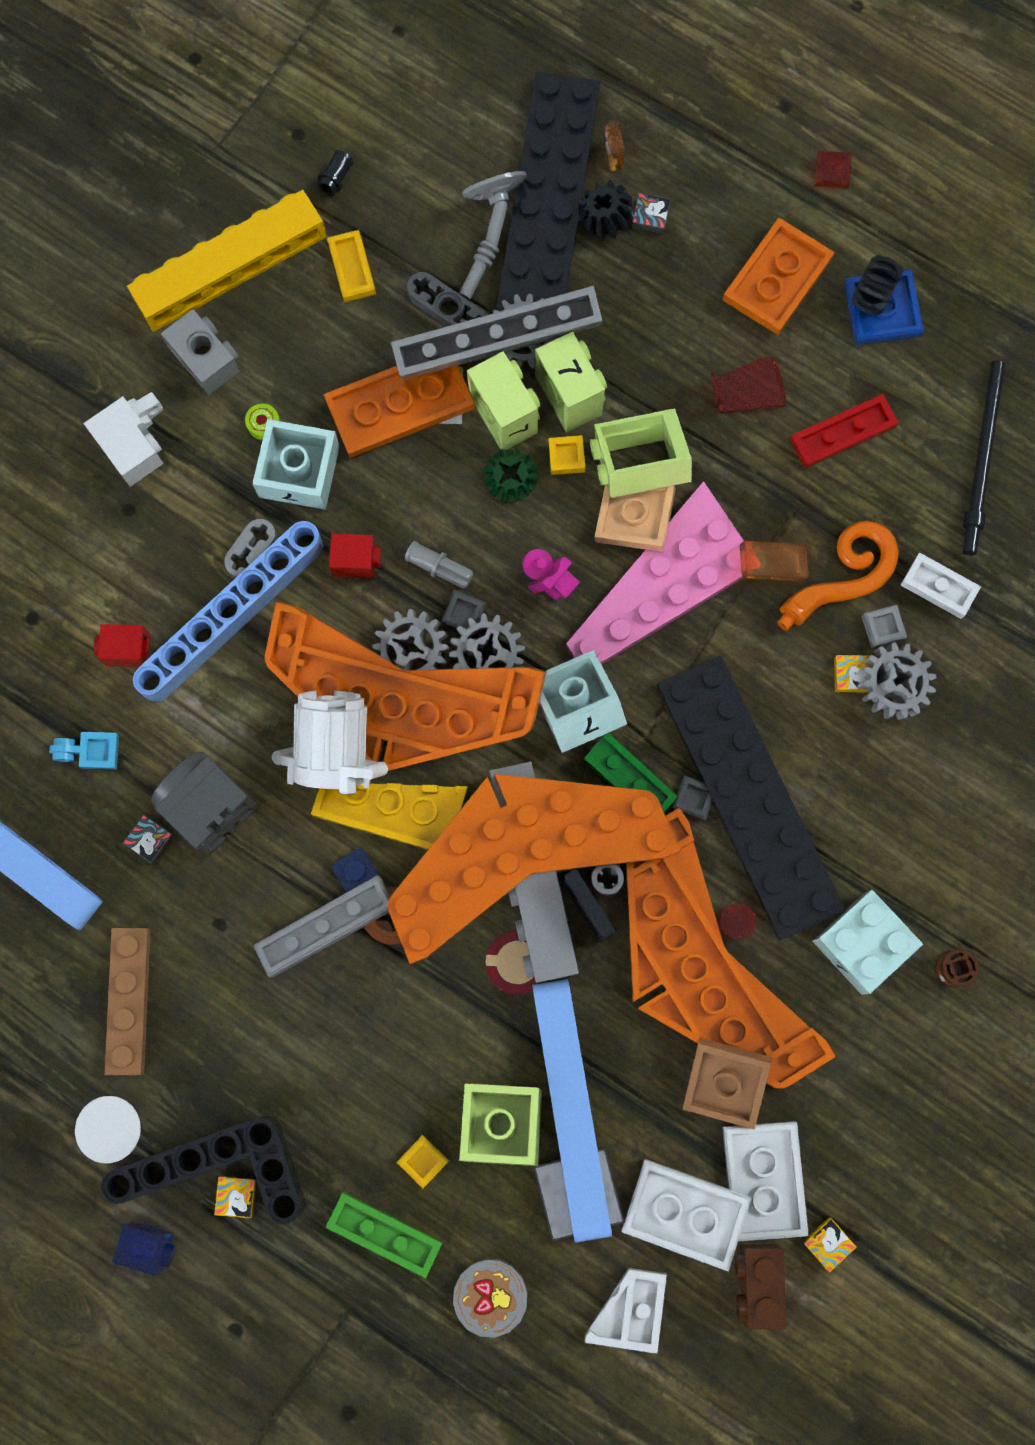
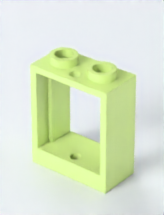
M675 408L594 424L595 439L590 440L593 460H600V465H597L601 486L607 485L610 498L691 482L692 458ZM664 441L670 459L618 470L614 469L609 451Z

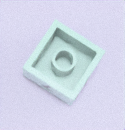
M267 419L252 483L258 497L326 510L340 447L336 432Z
M594 650L546 670L547 674L539 706L562 753L627 725L619 697Z
M873 890L863 893L812 940L861 995L871 994L923 945Z

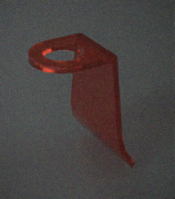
M772 356L758 359L715 378L714 372L710 373L720 413L766 407L783 408L786 405L783 380Z

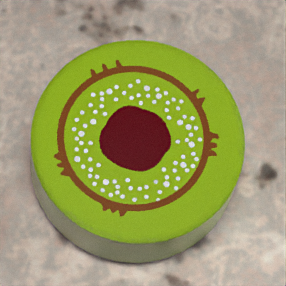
M262 403L254 405L248 410L245 424L253 437L263 440L267 419L280 421L276 409L271 405Z

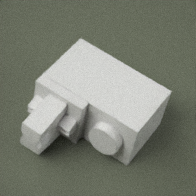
M152 392L137 401L135 398L126 401L122 396L83 423L130 487L163 465L157 454L162 449L147 430L153 424L151 419L164 410Z

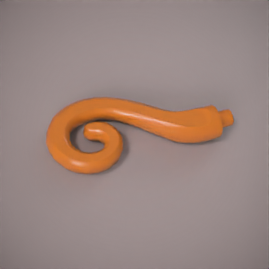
M867 520L858 521L845 528L840 534L836 546L841 562L846 567L855 570L869 567L873 563L874 554L871 551L856 554L851 547L855 539L866 537L873 540L879 547L880 560L876 567L869 574L859 579L813 584L797 591L780 607L783 615L777 621V625L784 631H788L793 624L801 626L817 608L824 604L859 598L882 587L894 573L898 561L899 550L892 532L884 525Z

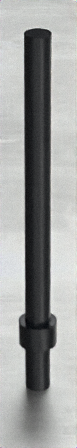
M1003 361L991 362L969 511L965 512L963 528L966 529L962 553L970 556L977 554L979 534L985 525L986 514L983 513L1005 369Z

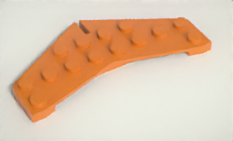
M276 602L265 651L267 667L297 697L298 694L308 691H317V697L334 695V691L361 694V698H364V705L367 706L366 759L380 762L384 742L387 740L383 762L387 764L388 771L519 738L528 734L535 724L547 671L532 667L403 670L300 607L284 602Z
M494 774L506 806L500 808L487 777L389 898L388 911L410 965L428 958L442 947L445 942L532 874L637 861L662 860L679 853L680 848L657 797L647 790Z
M679 807L666 815V819L680 848V852L662 860L626 863L632 1001H636L662 985L665 989L664 992L636 1009L697 1044L700 1038L772 1057L766 1084L774 1088H786L836 1056L822 1036L802 1021L726 950L693 842L694 838L691 827Z

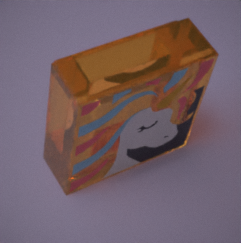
M617 122L606 124L604 142L610 171L621 170L624 163L625 150L620 126Z

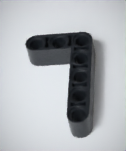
M270 1116L251 1119L112 1170L106 1174L101 1184V1192L104 1198L110 1203L120 1204L250 1157L266 1211L271 1220L281 1225L289 1224L302 1214L305 1207L304 1195L282 1127L275 1118ZM259 1123H264L271 1129V1139L267 1144L260 1143L255 1138L254 1131ZM224 1136L231 1137L236 1143V1151L231 1157L225 1156L220 1150V1141ZM189 1149L196 1150L201 1157L200 1165L195 1170L189 1168L185 1163V1154ZM270 1159H276L281 1162L283 1174L280 1179H272L266 1173V1164ZM154 1162L162 1164L165 1169V1177L162 1182H156L150 1176V1168ZM119 1175L125 1176L129 1181L130 1188L126 1195L118 1193L115 1188V1180ZM286 1195L293 1199L295 1210L292 1215H284L279 1211L277 1202L280 1196Z

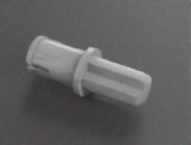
M413 541L406 552L405 561L430 572L433 578L438 576L460 588H466L473 576L472 570L446 558V553L442 552L439 554L419 544L417 541Z

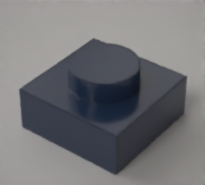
M362 847L331 865L346 892L377 875L379 876Z

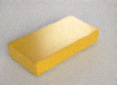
M356 230L328 237L327 240L344 303L376 295L360 231Z

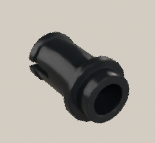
M341 150L335 151L326 170L320 172L317 177V186L322 192L332 196L341 191V182L354 163L352 157Z

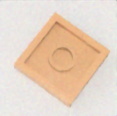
M605 485L594 536L595 542L663 552L676 490L675 485L610 498L607 485Z

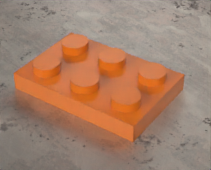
M778 218L726 290L722 300L776 335H779L829 265L835 252L781 218Z

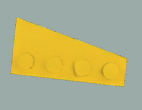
M387 783L370 784V788L366 789L363 788L364 784L356 786V793L342 794L340 789L319 788L311 815L428 850L462 809L468 786L443 787L438 785L418 786Z

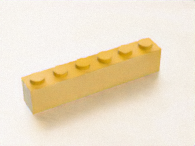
M304 190L295 194L291 193L284 196L279 203L270 208L256 211L250 219L239 225L227 227L217 237L196 244L186 254L167 260L162 267L153 272L139 275L133 283L127 285V288L150 328L155 332L186 315L192 309L199 308L326 238L324 224Z

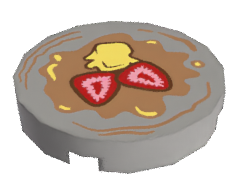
M485 1258L471 1263L460 1274L454 1287L453 1305L457 1318L467 1330L480 1337L496 1338L509 1333L521 1322L527 1309V1289L523 1277L513 1266L501 1259Z

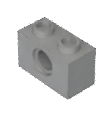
M192 309L164 330L161 335L171 352L205 393L210 395L240 372L235 361L239 356L228 341L221 343L215 336L218 331L209 318L205 316L201 319ZM210 347L207 353L202 355L196 354L200 348Z

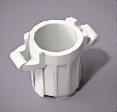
M317 691L298 694V703L294 704V747L278 750L272 754V760L276 765L288 766L287 784L293 785L295 782L306 787L340 789L342 794L356 793V786L364 784L363 788L369 789L371 779L384 776L388 772V766L385 762L366 759L367 706L364 705V698H361V694L346 691H334V695L318 697Z

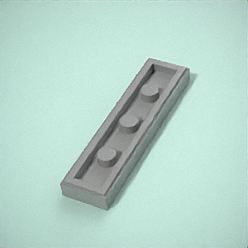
M378 875L254 944L255 951L267 976L270 978L277 976L389 913L388 901L391 896L382 878Z

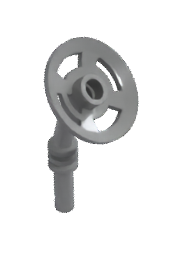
M515 171L494 176L473 184L462 191L464 198L472 200L488 199L490 206H494L486 240L481 241L480 245L482 247L477 249L479 254H474L475 262L458 293L467 300L471 299L486 268L491 267L492 262L490 260H495L496 256L494 254L499 252L497 246L508 206L506 201L509 200L507 193L525 180L527 177L525 171Z

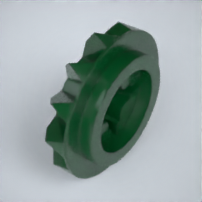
M517 448L514 450L501 449L499 453L490 456L484 467V484L489 493L498 500L504 502L520 501L529 496L537 484V466L529 454L526 455ZM502 467L508 470L518 467L516 475L519 482L512 478L503 482L504 471Z

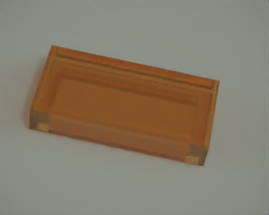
M744 541L739 544L742 578L804 581L809 578L807 547L805 544Z

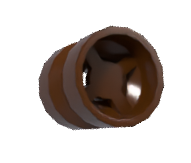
M967 950L948 951L939 955L935 961V976L945 986L958 987L969 985L978 976L979 964L976 957Z

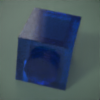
M133 1221L123 1226L112 1263L151 1275H157L164 1270V1267L169 1268L176 1251V1245L171 1244L174 1233Z

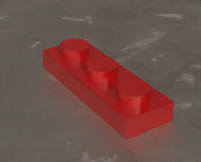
M882 394L791 435L790 442L806 469L893 430L899 423L885 396Z

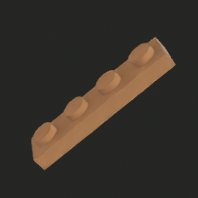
M148 928L111 929L104 1075H144L151 929Z

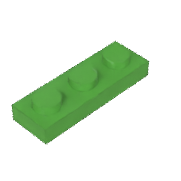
M346 1192L341 1194L325 1227L424 1278L427 1277L443 1241Z

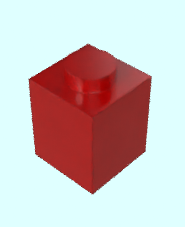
M331 534L329 568L332 576L374 578L375 567H381V547H376L373 535Z
M100 624V635H96L94 639V652L98 659L106 666L140 667L149 659L150 633L143 625Z

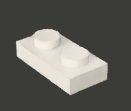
M921 553L916 556L901 583V586L960 619L966 615L981 588L976 583Z

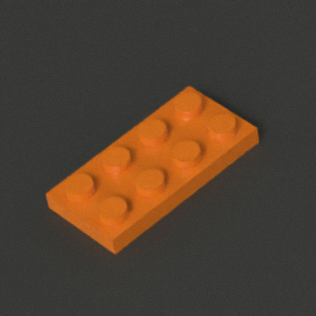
M458 365L407 380L400 377L397 366H394L323 394L349 458L475 409V403Z

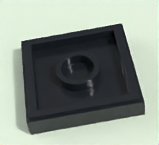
M577 869L566 874L563 886L597 940L601 943L614 935L615 929Z

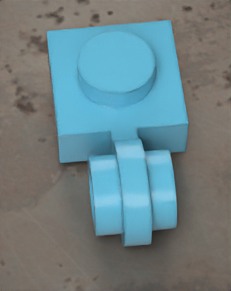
M81 732L80 746H75L76 740L68 738H55L53 745H50L49 753L53 754V761L74 762V756L79 755V767L81 769L117 770L119 734Z

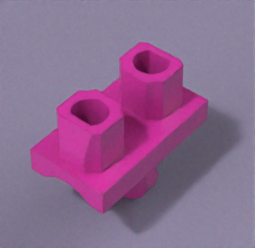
M535 549L529 551L523 558L522 568L524 573L529 578L536 580L530 582L527 586L534 594L545 591L554 601L560 597L567 598L579 584V581L567 571L572 562L565 556L552 560L548 552Z

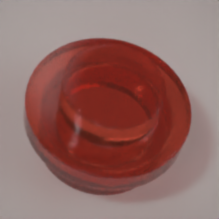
M741 903L731 904L723 910L720 916V926L725 935L732 939L741 940L750 936L755 930L756 916L747 905Z

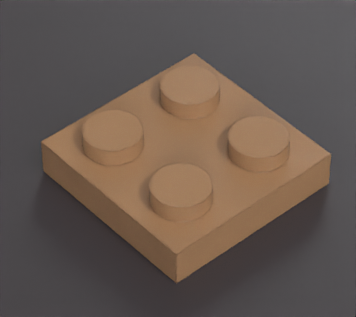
M700 1038L683 1110L755 1130L772 1057Z

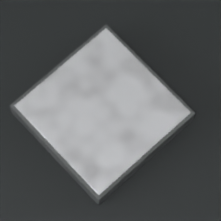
M605 1147L598 1149L610 1225L613 1226L624 1223L606 1149ZM561 1159L534 1166L552 1241L573 1236Z

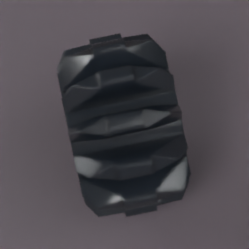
M609 180L605 187L596 182L594 191L585 189V199L578 201V208L580 210L578 218L580 224L585 227L590 237L597 234L598 238L603 241L607 234H611L616 239L618 230L627 232V222L634 220V202L632 196L627 194L626 188L622 184L615 187L614 183Z
M874 256L852 296V304L867 314L870 313L878 316L883 313L903 274V266L887 256Z

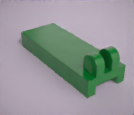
M609 733L604 734L582 758L612 787L652 792L659 800L663 812L678 797Z

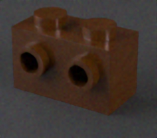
M740 1244V1255L735 1256L736 1278L741 1279V1294L736 1295L737 1318H742V1322L747 1329H786L784 1249L778 1244Z

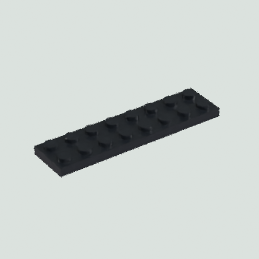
M536 72L519 170L525 171L527 177L516 188L496 305L497 311L505 310L502 305L503 300H506L510 305L514 304L515 294L519 295L521 301H526L528 294H532L534 302H537L542 298L547 299L567 293L579 221L578 213L580 210L578 208V201L582 200L600 91L601 81Z
M721 655L657 683L656 687L702 782H704L713 800L712 803L778 940H783L845 911L840 897Z

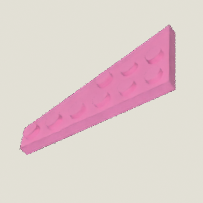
M704 481L669 521L664 551L646 549L566 643V648L573 658L594 650L602 665L759 569V562Z

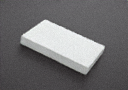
M797 1122L756 1124L755 1130L739 1125L723 1126L728 1189L751 1197L738 1241L809 1236Z
M645 1159L622 1232L729 1272L751 1197Z

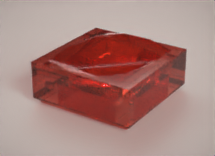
M818 150L815 186L848 189L850 184L851 153Z

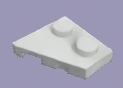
M628 1268L585 1334V1343L658 1353L666 1273Z

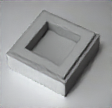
M897 605L870 611L861 616L871 649L903 641L907 638Z

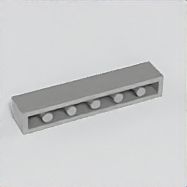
M594 286L393 341L391 345L399 375L407 380L497 355L502 351L508 352L562 337L572 331L576 333L602 326L603 321Z
M532 762L490 770V784L500 808L506 806L494 774L535 778ZM556 871L532 874L508 892L511 906L519 905L522 920L515 921L519 942L526 941L529 955L523 956L527 978L534 977L535 983L539 984L578 975V967Z

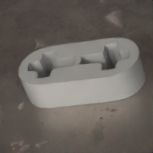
M265 519L251 521L227 552L224 564L228 573L234 579L245 570V568L240 567L236 571L237 567L234 564L236 558L243 560L248 552H250L246 558L248 565H250L277 540V533L269 521ZM266 529L268 540L260 539L253 548L256 542L254 533L256 531L262 533Z

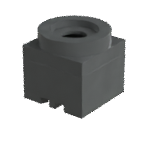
M197 752L175 767L160 783L151 798L155 809L196 850L208 857L225 841L223 836L225 833L230 832L232 834L236 830L234 826L237 820L240 823L244 822L259 807L204 752Z

